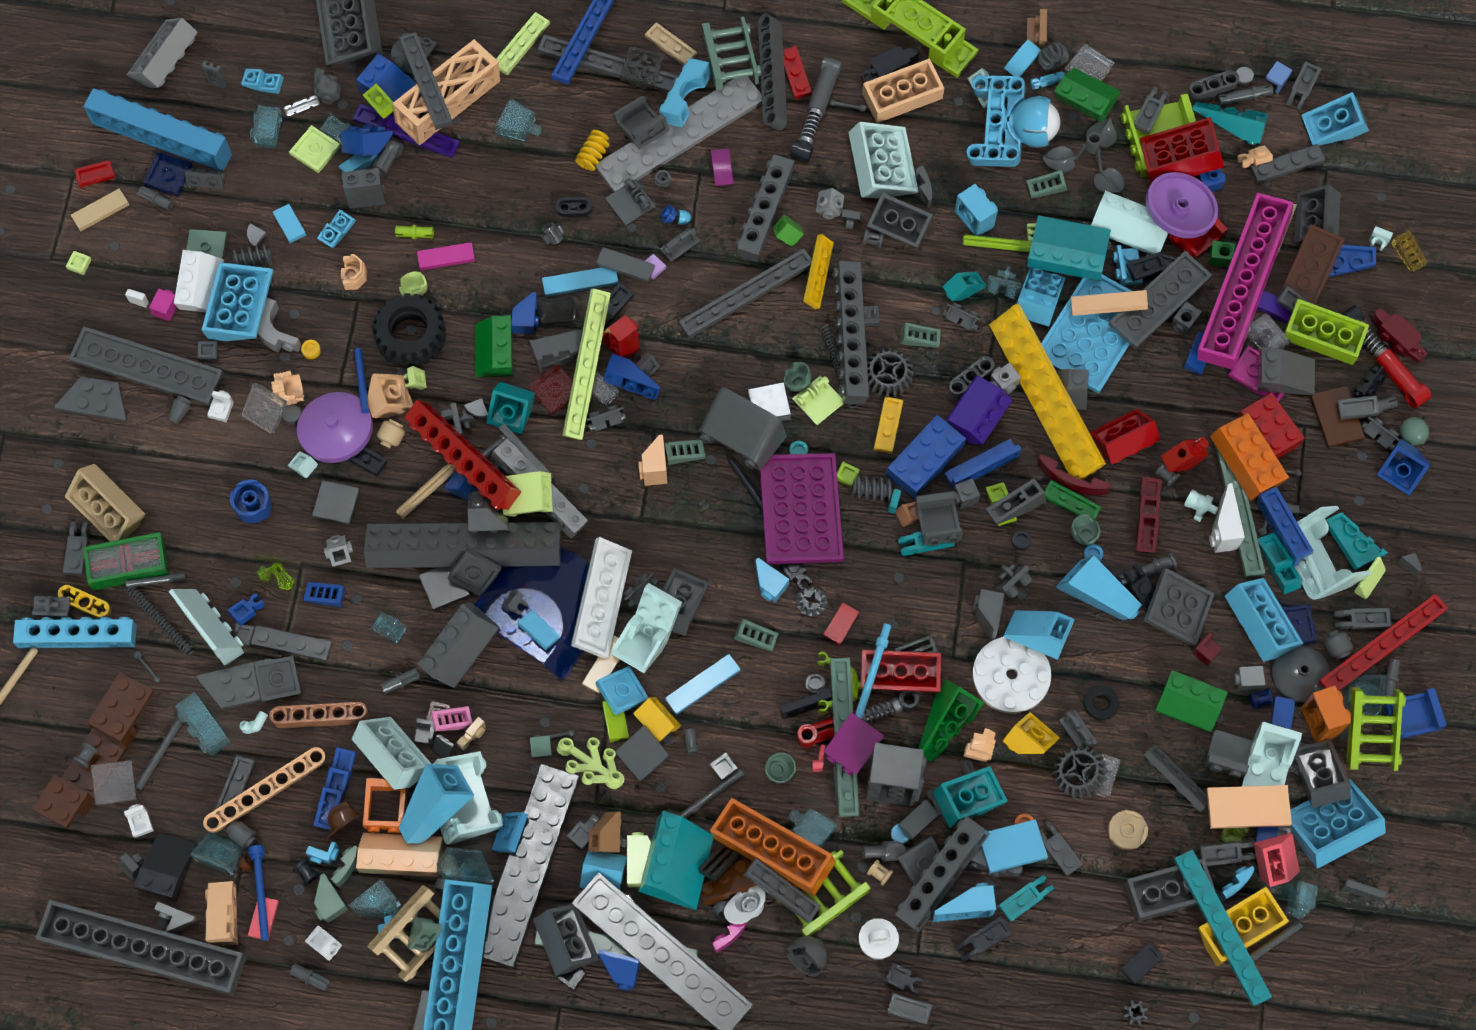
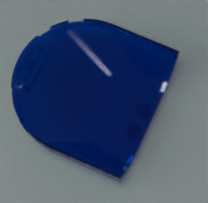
M561 549L560 566H505L478 599L475 606L500 627L496 633L536 659L562 682L584 653V650L573 647L571 644L590 563L576 553ZM511 591H520L524 595L522 600H525L528 604L527 606L518 604V610L522 612L521 614L506 611L501 607ZM531 610L560 635V638L546 651L518 626V621Z

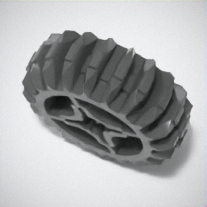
M890 347L887 352L883 348L880 349V354L876 351L873 352V356L869 355V362H867L868 388L872 387L873 393L878 390L879 397L882 393H886V397H889V393H892L894 397L897 395V392L902 394L903 389L907 390L909 388V384L913 380L911 377L914 376V371H912L913 365L909 364L910 359L904 358V352L899 355L898 349L891 352ZM877 365H879L880 371L878 372V375L875 376L873 373V369ZM902 369L904 375L898 381L896 374Z
M1078 745L1077 751H1075L1073 747H1070L1071 752L1068 754L1066 751H1063L1065 757H1058L1060 763L1054 765L1057 769L1053 772L1054 776L1057 777L1055 782L1059 784V789L1064 790L1067 796L1071 793L1072 798L1075 799L1079 794L1080 799H1083L1084 794H1087L1091 798L1090 792L1094 791V793L1098 794L1097 787H1104L1101 781H1107V777L1104 775L1108 773L1107 768H1104L1107 764L1102 760L1101 754L1097 755L1095 749L1090 751V748L1086 746L1082 750V747ZM1080 759H1086V760H1089V761H1091V762H1093V763H1091V764H1090V763H1085V764H1084V763H1081L1079 760H1080ZM1073 763V767L1066 773V770L1069 767V765ZM1078 766H1079V767L1081 768V770H1082L1083 779H1082L1081 776L1079 775V768H1078ZM1095 772L1092 780L1088 782V778ZM1069 781H1079L1082 785H1073Z

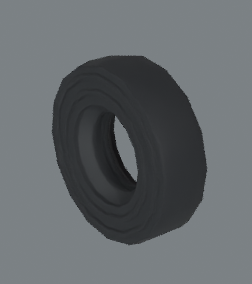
M1097 685L1087 691L1083 705L1090 717L1103 721L1115 715L1119 708V699L1117 693L1112 688L1105 685ZM1097 696H1104L1108 699L1109 706L1106 709L1100 710L1095 707L1094 699Z

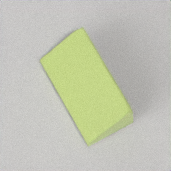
M1377 557L1367 570L1371 571L1372 574L1361 580L1354 590V593L1364 599L1369 597L1385 573L1386 569L1380 557Z

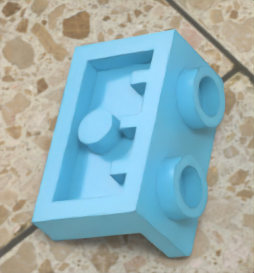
M1117 245L1115 252L1112 253L1113 263H1116L1117 269H1115L1116 280H1119V284L1122 286L1142 284L1143 279L1132 281L1126 267L1128 262L1139 259L1138 249H1121V245Z

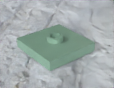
M190 229L186 250L199 251L224 259L227 232Z

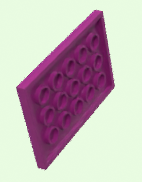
M835 453L772 455L760 471L766 563L843 562L844 555Z

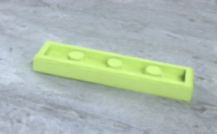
M535 12L496 58L499 62V71L508 75L550 25V21Z

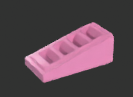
M468 706L431 712L435 731L468 729L473 723ZM458 715H460L462 722H459ZM437 716L441 717L442 725H439ZM445 716H447L449 724H446ZM451 716H454L455 723H453Z

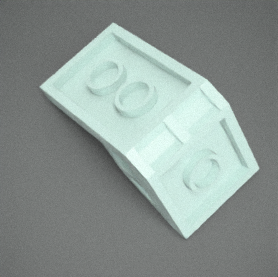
M648 583L644 588L636 614L626 625L611 654L645 673L667 644L682 602Z
M1262 722L1252 742L1247 762L1249 768L1243 778L1241 787L1285 785L1287 772L1293 762L1302 733Z

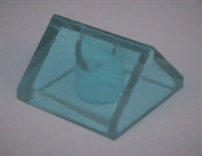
M1360 675L1349 684L1346 709H1350L1351 687H1359L1367 696H1384L1387 675ZM1365 703L1362 706V713L1364 715H1380L1383 704Z
M209 832L191 852L190 856L201 864L233 876L237 867V860L243 855L245 849L235 842Z

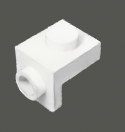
M132 805L128 808L129 810L124 811L134 838L154 831L148 810L144 805Z

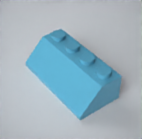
M1264 578L1240 583L1225 595L1230 607L1263 662L1276 659L1303 644Z

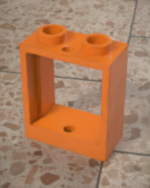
M366 778L363 827L365 830H368L370 833H379L380 830H388V833L393 834L400 833L399 826L407 809L408 788L394 790L386 779ZM372 791H400L398 821H370Z

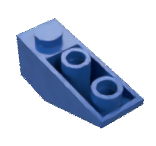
M612 353L603 381L626 389L629 392H635L646 398L656 400L660 387L630 359Z

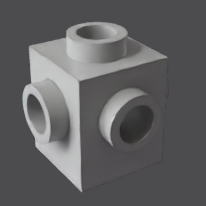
M833 188L820 191L816 212L826 219H833L842 215L844 195Z
M1008 363L1002 368H996L991 373L990 382L1002 388L1005 393L1010 394L1016 389L1021 376Z
M336 535L326 540L327 547L324 548L326 559L330 558L332 567L351 562L350 553L353 552L351 542L346 541L345 535Z

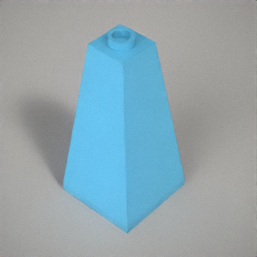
M1094 555L1081 559L1055 586L1058 590L1121 620L1134 619L1139 614L1138 609L1142 606Z
M426 764L399 826V830L406 843H424L473 798L474 793L458 765Z

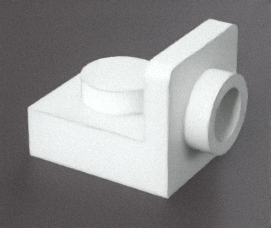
M221 390L219 392L213 391L211 394L213 400L207 416L211 419L227 422L234 401L228 392Z
M317 926L305 940L308 945L328 961L336 955L342 946L320 926Z

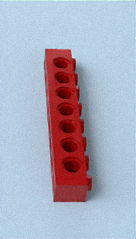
M416 400L404 417L409 422V427L418 431L423 440L430 442L432 449L441 453L446 462L453 464L456 467V472L467 478L466 481L470 485L479 489L478 493L491 500L490 504L494 508L509 510L521 491L426 402Z

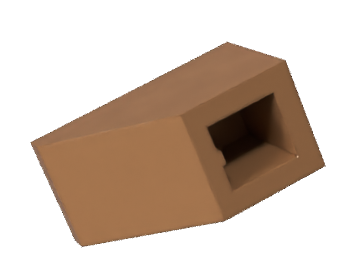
M606 812L589 831L588 852H620L621 812Z

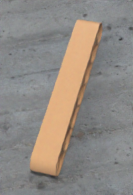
M318 747L308 750L217 808L204 818L203 824L205 829L210 833L219 832L234 820L244 816L319 768L325 762L324 751ZM313 753H320L322 759L319 762H313L310 758ZM301 763L305 766L302 773H296L293 770L296 764ZM285 774L288 777L287 782L279 784L276 781L278 775ZM268 785L271 791L267 795H262L259 793L260 787ZM251 796L253 798L252 805L244 806L242 804L243 798ZM228 807L236 809V814L233 817L225 815V810ZM211 818H216L219 821L218 826L214 829L209 828L207 825Z

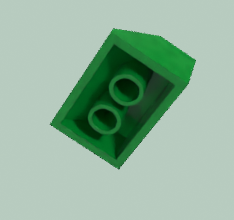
M1073 68L1063 76L1054 93L1057 100L1103 123L1120 96L1121 91Z
M511 315L491 316L475 324L476 377L513 376Z
M1172 670L1168 675L1155 711L1211 733L1228 692Z

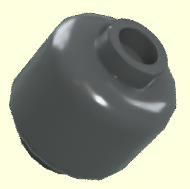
M1338 630L1327 634L1328 638L1324 641V645L1330 657H1336L1338 660L1351 654L1350 651L1353 649V644L1346 632L1339 633Z

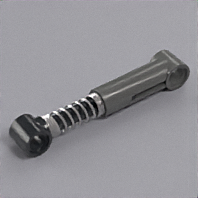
M824 57L820 74L807 108L808 116L806 117L799 140L795 141L792 147L791 159L809 163L813 150L812 138L815 137V130L817 125H819L818 121L825 114L836 79H838L842 68V61Z

